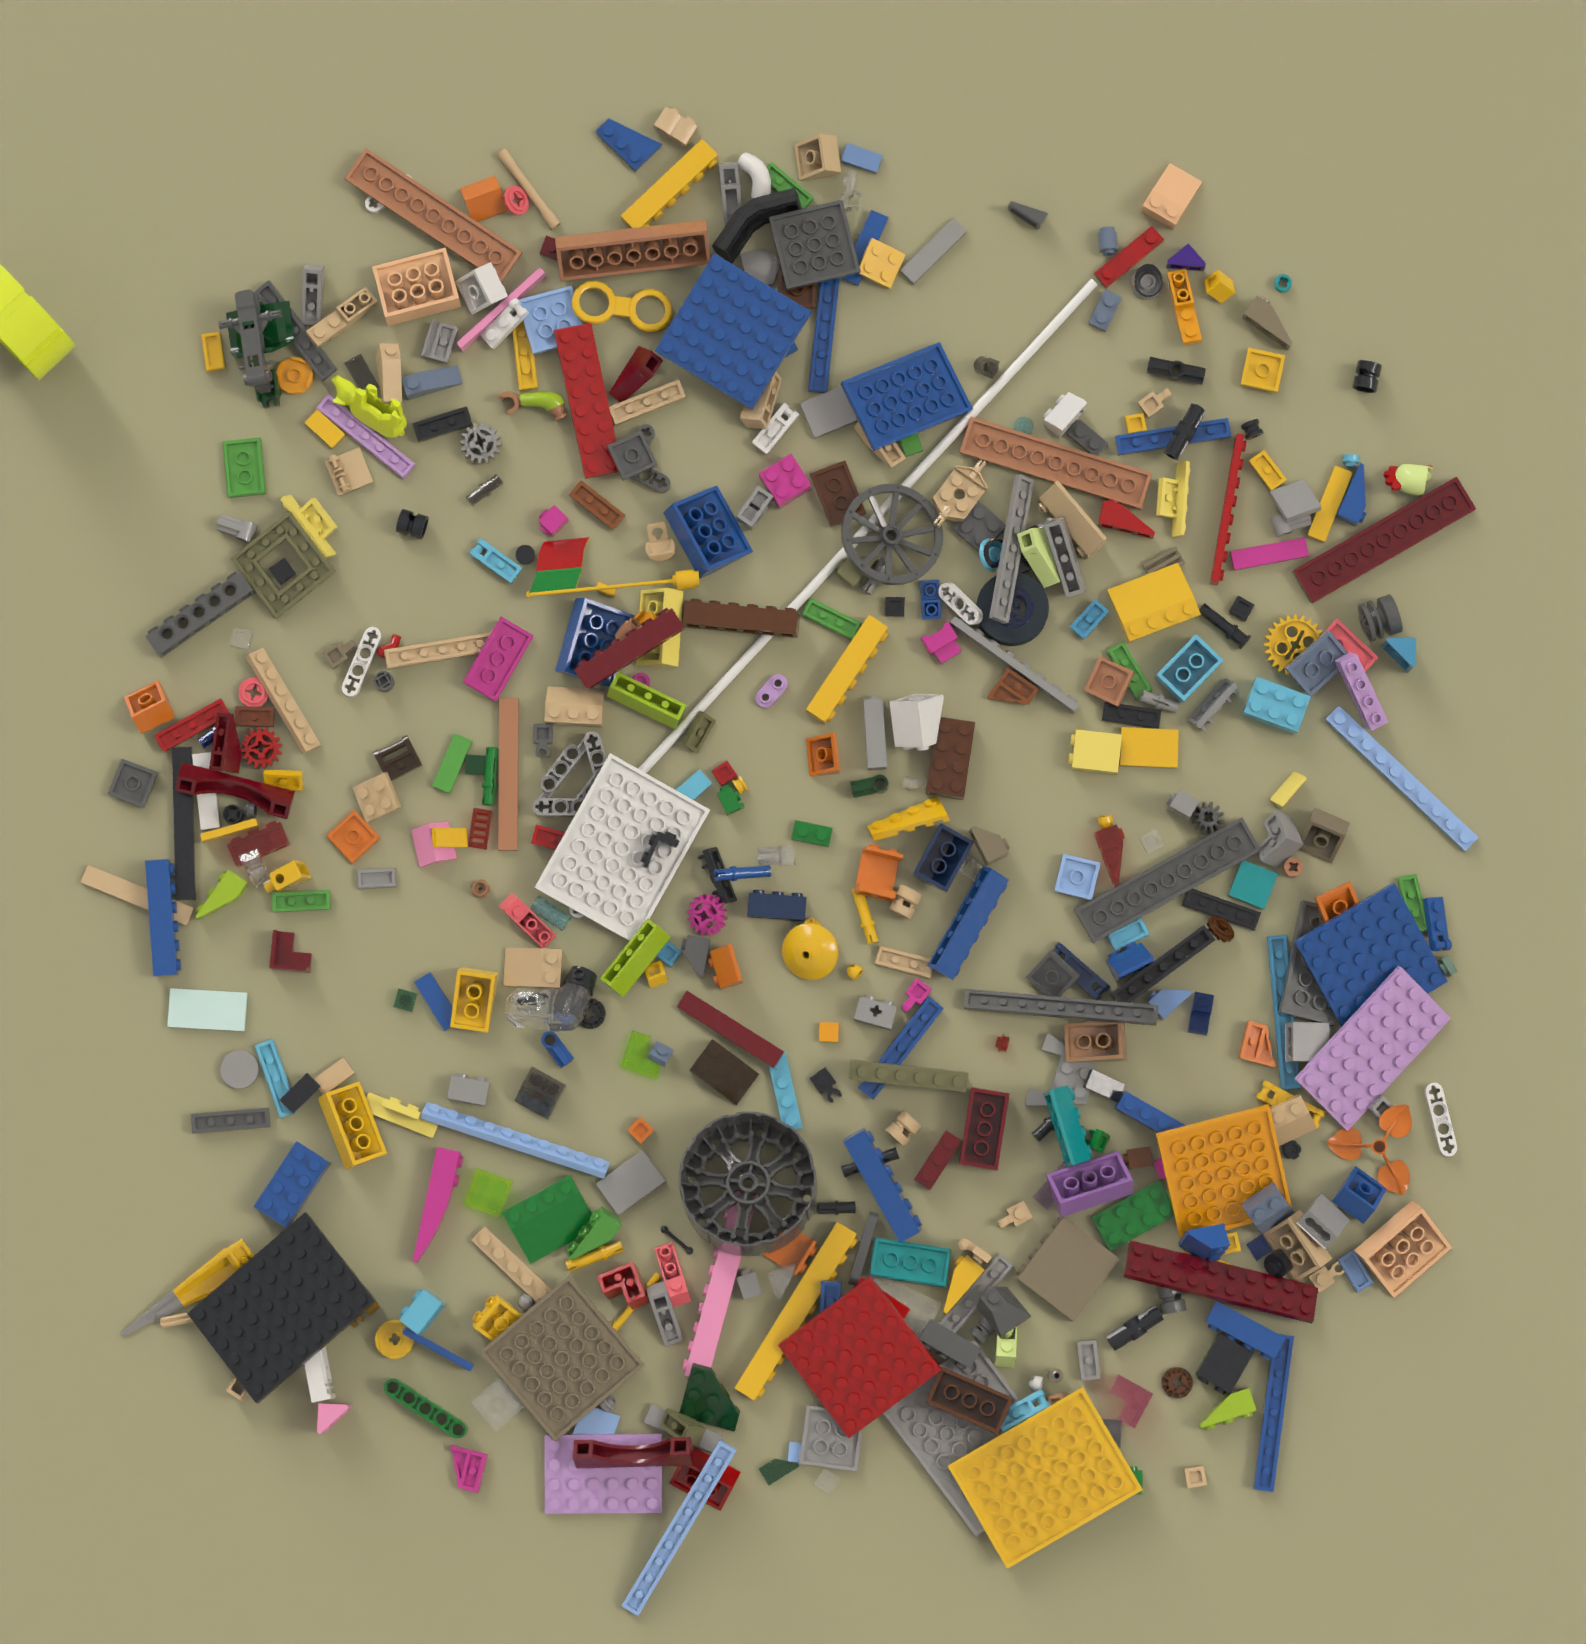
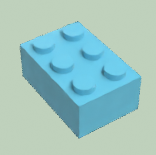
M1195 634L1156 674L1155 679L1183 704L1224 660Z
M1256 677L1242 716L1296 735L1311 696Z
M429 1289L418 1290L412 1297L414 1302L411 1306L406 1305L399 1314L402 1316L400 1321L417 1335L424 1334L447 1304Z

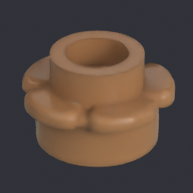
M483 879L474 881L471 885V892L475 897L484 898L490 891V886Z

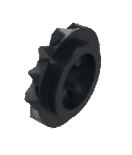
M586 998L582 1010L589 1011L593 1005V1012L598 1016H591L589 1022H587V1015L581 1011L577 1021L580 1026L586 1029L599 1027L606 1016L603 1004L594 998Z

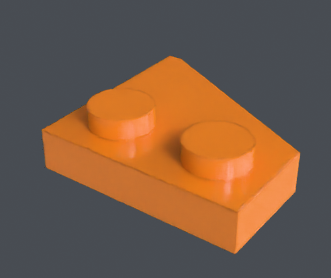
M1247 1021L1238 1055L1239 1059L1275 1068L1267 1025Z

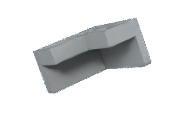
M1276 810L1264 821L1269 836L1259 844L1261 851L1258 854L1262 862L1278 868L1303 846V842L1293 817Z

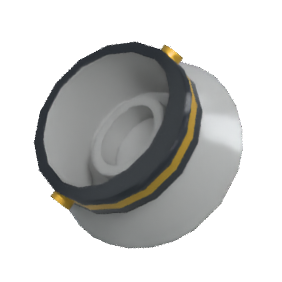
M1144 264L1135 270L1131 277V287L1139 298L1151 300L1162 292L1164 279L1156 266Z

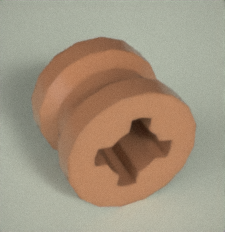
M1295 857L1287 859L1282 867L1284 875L1289 878H1295L1300 875L1303 870L1301 860Z

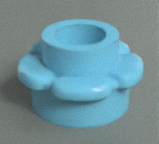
M1344 454V459L1342 460L1346 467H1356V464L1361 462L1359 461V455Z

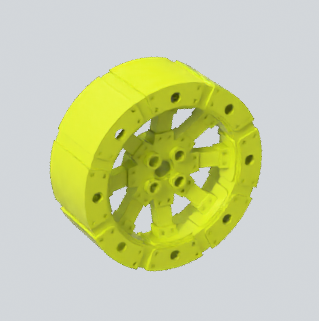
M0 264V342L35 378L40 380L76 345L32 296H29L25 292L26 290Z

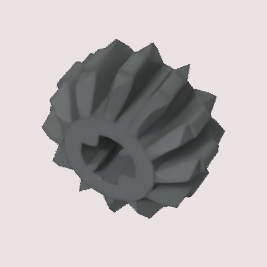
M1202 802V808L1197 805L1195 808L1197 812L1192 813V816L1197 818L1192 820V824L1198 823L1199 825L1195 829L1199 830L1202 827V834H1205L1207 829L1212 834L1214 833L1213 827L1216 830L1220 829L1217 823H1224L1223 819L1218 818L1223 816L1224 813H1217L1220 806L1218 805L1213 809V802H1210L1208 807L1205 802ZM1203 814H1206V816L1210 814L1212 822H1209V820L1207 822L1204 821L1205 815Z

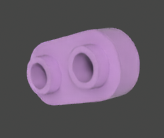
M781 674L773 675L757 692V704L762 708L771 707L786 691L788 686L787 679ZM775 681H781L782 685L780 687H776L774 684ZM768 695L769 699L767 701H763L762 696Z

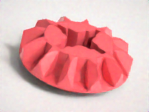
M515 185L504 190L505 194L502 197L505 199L504 205L508 206L507 211H512L513 215L519 216L526 213L529 208V199L525 191ZM513 199H516V200H519V201H518L517 203H514V202H513Z
M256 677L246 679L239 687V698L248 707H260L266 703L269 697ZM256 686L257 692L262 695H255L252 700V695L246 691H253Z

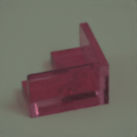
M1117 1374L1116 1380L1109 1392L1126 1401L1117 1419L1135 1428L1153 1393Z

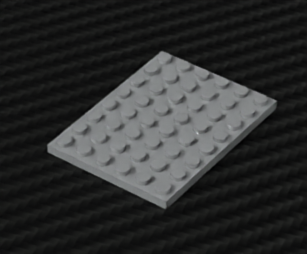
M975 1340L971 1341L973 1344L980 1347ZM982 1349L970 1369L966 1367L963 1370L956 1366V1361L952 1358H949L940 1365V1367L947 1368L1014 1398L1013 1404L1020 1401ZM937 1373L883 1414L975 1536L984 1531V1528L948 1465L998 1435L926 1403L938 1375Z

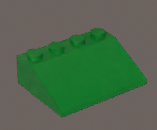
M571 1175L502 1212L530 1264L575 1240L579 1236L580 1229L588 1224L592 1215Z

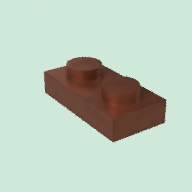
M236 706L235 725L274 727L275 708Z

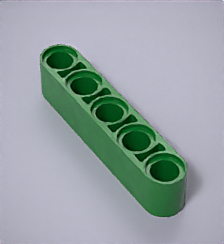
M392 1378L385 1382L384 1391L388 1396L450 1436L462 1438L467 1434L468 1426L464 1421L399 1379ZM390 1382L398 1384V1390L395 1393L390 1392L388 1389ZM408 1392L413 1393L415 1396L412 1403L405 1401L404 1397ZM423 1403H428L431 1406V1411L428 1414H424L421 1411ZM440 1413L447 1416L445 1424H440L437 1421ZM456 1424H461L464 1428L461 1435L454 1433L453 1428Z

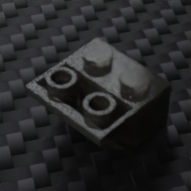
M531 1067L521 1085L515 1102L549 1120L567 1085Z

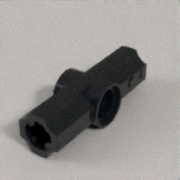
M1155 357L1149 358L1147 374L1166 377L1172 381L1180 380L1199 385L1203 384L1206 368L1184 364L1178 360L1169 361ZM1173 367H1178L1181 370V373L1175 375L1172 373L1171 369Z
M1191 403L1184 418L1180 420L1173 432V437L1168 443L1164 454L1171 459L1179 460L1185 447L1196 433L1197 426L1201 422L1206 410L1197 404Z
M1153 1306L1139 1316L1136 1315L1123 1323L1122 1327L1106 1336L1114 1351H1116L1131 1340L1134 1341L1147 1333V1330L1163 1321L1164 1318L1157 1307Z

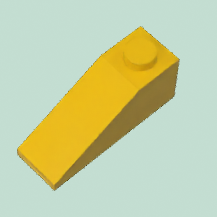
M961 1255L954 1263L956 1267L953 1270L943 1309L945 1314L951 1310L984 1272V1269L968 1255L965 1257Z

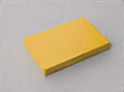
M1121 727L1120 766L1178 768L1179 730Z

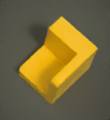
M1216 270L1204 280L1206 293L1220 303H1223L1235 294L1233 280L1220 270Z

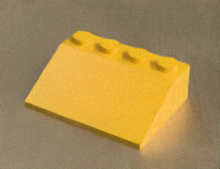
M1178 563L1107 589L1127 643L1201 615L1194 595Z

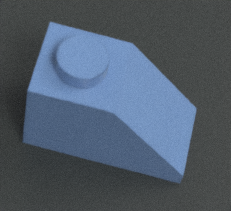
M1162 989L1159 992L1155 990L1148 996L1150 1001L1147 1004L1158 1005V1016L1163 1020L1189 997L1192 992L1190 990Z

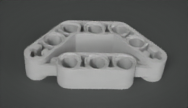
M588 732L578 746H567L540 782L543 792L534 801L532 806L534 813L538 817L573 818L575 816V806L582 803L587 790L590 789L607 759L601 737L597 732ZM590 737L598 739L595 741L597 750H593L592 744L588 743ZM569 751H577L578 756L575 759H569L567 757ZM587 752L593 776L577 797L551 798ZM595 755L603 756V761L600 764L593 762ZM560 765L566 767V772L562 775L556 773V768ZM549 780L555 783L554 788L551 790L544 788L545 782ZM541 803H543L544 807H550L549 803H552L553 813H550V809H543V812H540L536 808L540 807ZM559 803L566 805L564 812L559 813L556 811L555 808Z

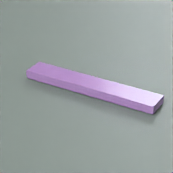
M327 394L316 409L401 478L405 479L416 464L372 428L358 420L346 407L333 403L334 398Z

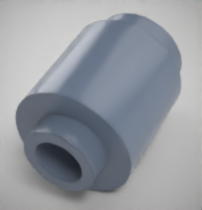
M1102 227L1098 233L1099 252L1105 256L1114 255V252L1118 251L1117 232L1114 227Z

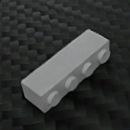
M1064 516L1046 521L1044 528L1066 598L1084 593L1087 588Z

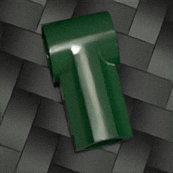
M881 774L850 782L853 798L877 793L882 794L889 788L888 779ZM879 779L885 781V786L882 789L875 787V782Z

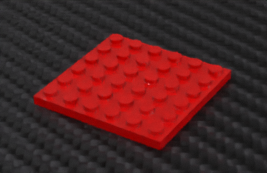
M871 1275L778 1344V1347L848 1438H851L942 1370Z

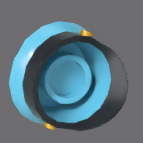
M987 538L980 544L979 557L982 565L988 571L993 572L998 569L1003 544L1002 539Z

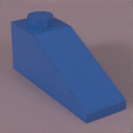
M1362 463L1357 467L1335 518L1355 527L1359 522H1363L1367 514L1364 512L1366 498L1364 464Z

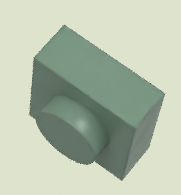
M1448 955L1439 960V966L1444 975L1447 974L1450 977L1458 972Z

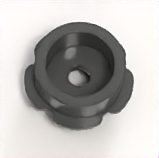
M249 801L247 805L244 804L243 816H246L248 820L256 818L257 805Z

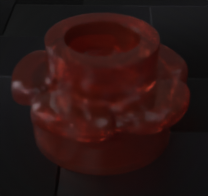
M1005 1034L997 1038L995 1047L998 1048V1052L1007 1051L1010 1037L1005 1036Z

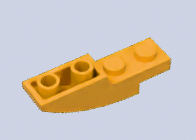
M1182 269L1167 272L1174 314L1183 346L1202 343L1187 271Z

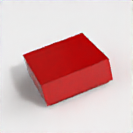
M725 761L711 771L721 787L738 777L728 761Z

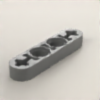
M869 1212L848 1282L850 1285L856 1286L860 1280L879 1216L878 1213Z

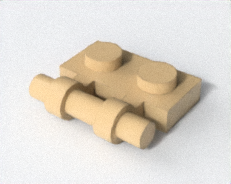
M961 1239L958 1242L959 1249L970 1251L973 1254L971 1258L979 1264L983 1262L988 1263L992 1256L968 1239Z

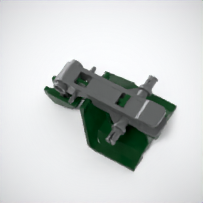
M238 291L235 294L237 310L226 313L227 320L218 322L219 329L228 328L231 355L236 359L244 358V365L239 366V370L245 369L246 374L243 375L244 384L250 387L255 386L257 401L262 402L265 409L269 408L270 400H273L274 406H280L282 392L278 375L274 369L268 370L267 367L269 364H274L275 361H266L264 354L274 352L294 342L290 301L264 304L259 301L258 294L253 293V291Z

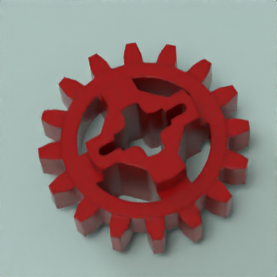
M257 727V732L251 729L250 736L244 735L247 739L246 742L241 741V744L245 746V748L241 749V752L246 753L243 759H249V765L255 763L254 767L258 769L259 765L266 769V764L272 767L273 760L279 761L276 756L282 755L278 748L283 747V745L277 743L280 737H274V731L268 733L269 731L266 727L264 731ZM264 736L269 737L273 743H267ZM256 738V741L250 745L251 741ZM260 744H263L266 747L263 749V752H260L257 749L260 748ZM273 751L272 755L267 759L268 754ZM250 754H257L259 760L252 758Z

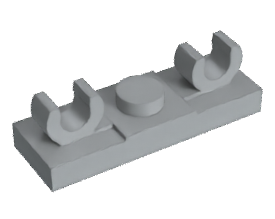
M1225 678L1188 718V722L1206 732L1207 729L1204 727L1206 721L1213 724L1214 721L1210 717L1220 711L1225 702L1232 703L1230 695L1233 693L1239 696V692L1236 690L1238 686L1233 681Z

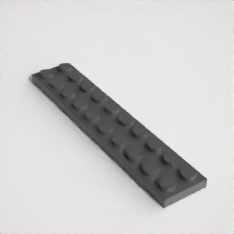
M1243 817L1080 906L1075 909V912L1094 944L1261 851Z

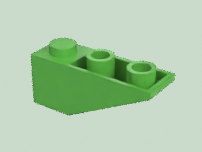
M602 1206L598 1211L595 1210L588 1224L580 1229L579 1236L568 1245L566 1252L569 1259L573 1260L609 1242L622 1226L620 1219Z

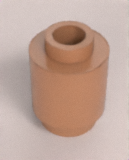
M630 618L615 633V637L622 640L626 637L625 634L634 628L638 630L642 625L636 619Z

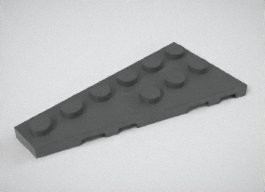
M1302 900L1300 901L1279 1013L1317 1023H1329V1026H1334L1331 1009L1294 943L1298 938L1322 925L1317 903Z

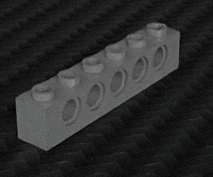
M233 572L227 577V581L222 584L217 583L211 588V592L206 595L201 594L195 599V603L190 606L189 604L185 605L179 610V614L169 616L164 620L163 625L153 627L148 631V635L145 637L161 658L255 594L241 572ZM230 587L236 589L232 596L226 594L227 589ZM219 598V605L211 606V600ZM203 609V616L195 617L196 610ZM182 620H188L186 628L179 627V623ZM166 631H172L173 634L170 639L163 638Z

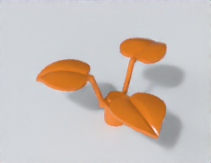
M1395 1105L1382 1113L1379 1119V1126L1387 1132L1382 1139H1376L1372 1144H1361L1362 1136L1354 1128H1350L1348 1131L1343 1128L1327 1141L1330 1149L1337 1156L1345 1160L1359 1158L1361 1155L1360 1147L1372 1148L1374 1153L1383 1156L1387 1164L1379 1169L1377 1175L1378 1182L1388 1191L1403 1195L1406 1192L1410 1179L1408 1167L1401 1160H1395L1390 1164L1385 1154L1387 1150L1385 1140L1389 1134L1395 1138H1401L1410 1132L1412 1118L1408 1105Z

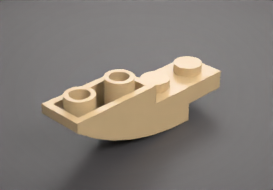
M365 287L336 307L334 312L308 329L305 334L318 348L328 340L332 341L343 333L378 301Z

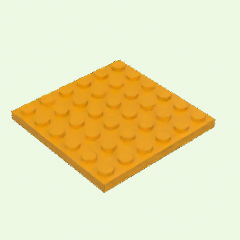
M1269 1104L1155 1133L1179 1239L1183 1237L1187 1230L1223 1223L1225 1229L1229 1230L1252 1224L1253 1221L1241 1203L1272 1182L1276 1184L1292 1208Z

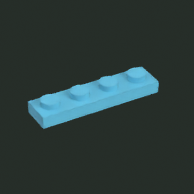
M784 1053L776 1067L773 1068L769 1065L781 1122L798 1130L803 1127L787 1056Z

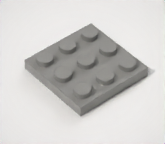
M807 1405L799 1464L857 1472L863 1429L851 1438H848L825 1407Z

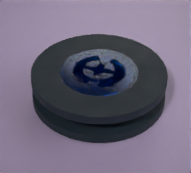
M1018 572L1012 605L1013 608L1019 609H1015L1014 613H1010L1009 623H1000L989 618L996 575L986 582L978 595L976 605L983 613V619L979 626L989 639H993L998 644L1005 646L1026 644L1037 637L1045 626L1049 613L1047 595L1043 587L1034 578ZM1014 598L1020 599L1025 605L1026 613L1021 619H1017L1021 611V604Z

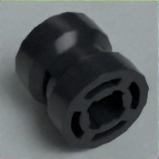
M228 805L223 810V818L230 825L240 823L244 819L243 811L237 805Z

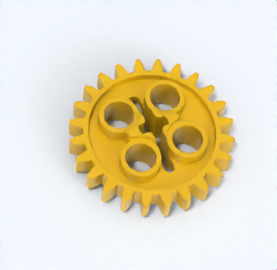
M1294 614L1292 619L1289 615H1286V621L1278 618L1280 624L1278 625L1273 622L1274 629H1267L1271 634L1264 636L1268 640L1267 643L1263 644V646L1268 647V650H1265L1264 653L1270 654L1266 660L1274 661L1271 667L1278 665L1277 672L1284 669V675L1288 674L1285 667L1293 661V655L1295 653L1301 654L1307 648L1303 644V639L1310 637L1313 643L1322 632V630L1316 631L1317 623L1310 624L1311 618L1304 621V615L1300 619L1297 618V614ZM1288 627H1293L1296 630L1294 637L1287 635ZM1301 630H1303L1304 633L1296 644L1299 647L1293 649L1288 660H1285V656L1292 648L1290 642H1295ZM1279 643H1283L1286 646V651L1283 654L1277 651Z

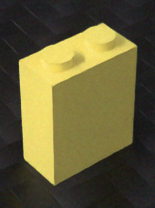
M1076 729L1075 734H1071L1070 739L1073 753H1069L1068 764L1071 765V770L1117 775L1122 735Z

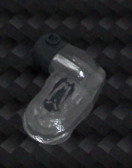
M573 966L563 981L562 987L559 989L517 988L508 995L505 1001V1013L508 1022L514 1027L532 1028L545 1032L575 1030L589 1008L597 975L585 967Z

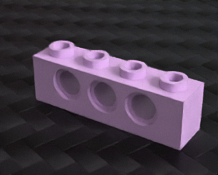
M1349 652L1334 660L1365 728L1373 731L1388 723L1387 717L1357 654Z

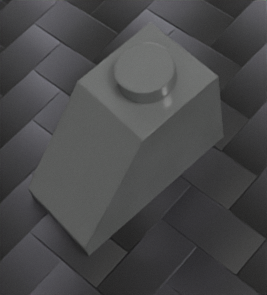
M687 935V939L683 938L681 950H684L685 957L698 976L703 978L711 940Z

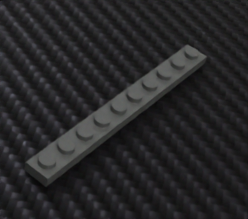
M966 989L964 1002L965 1010L1157 1026L1159 1009L1158 1005L971 989Z

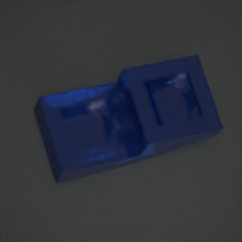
M1195 992L1187 1032L1207 1035L1214 995Z

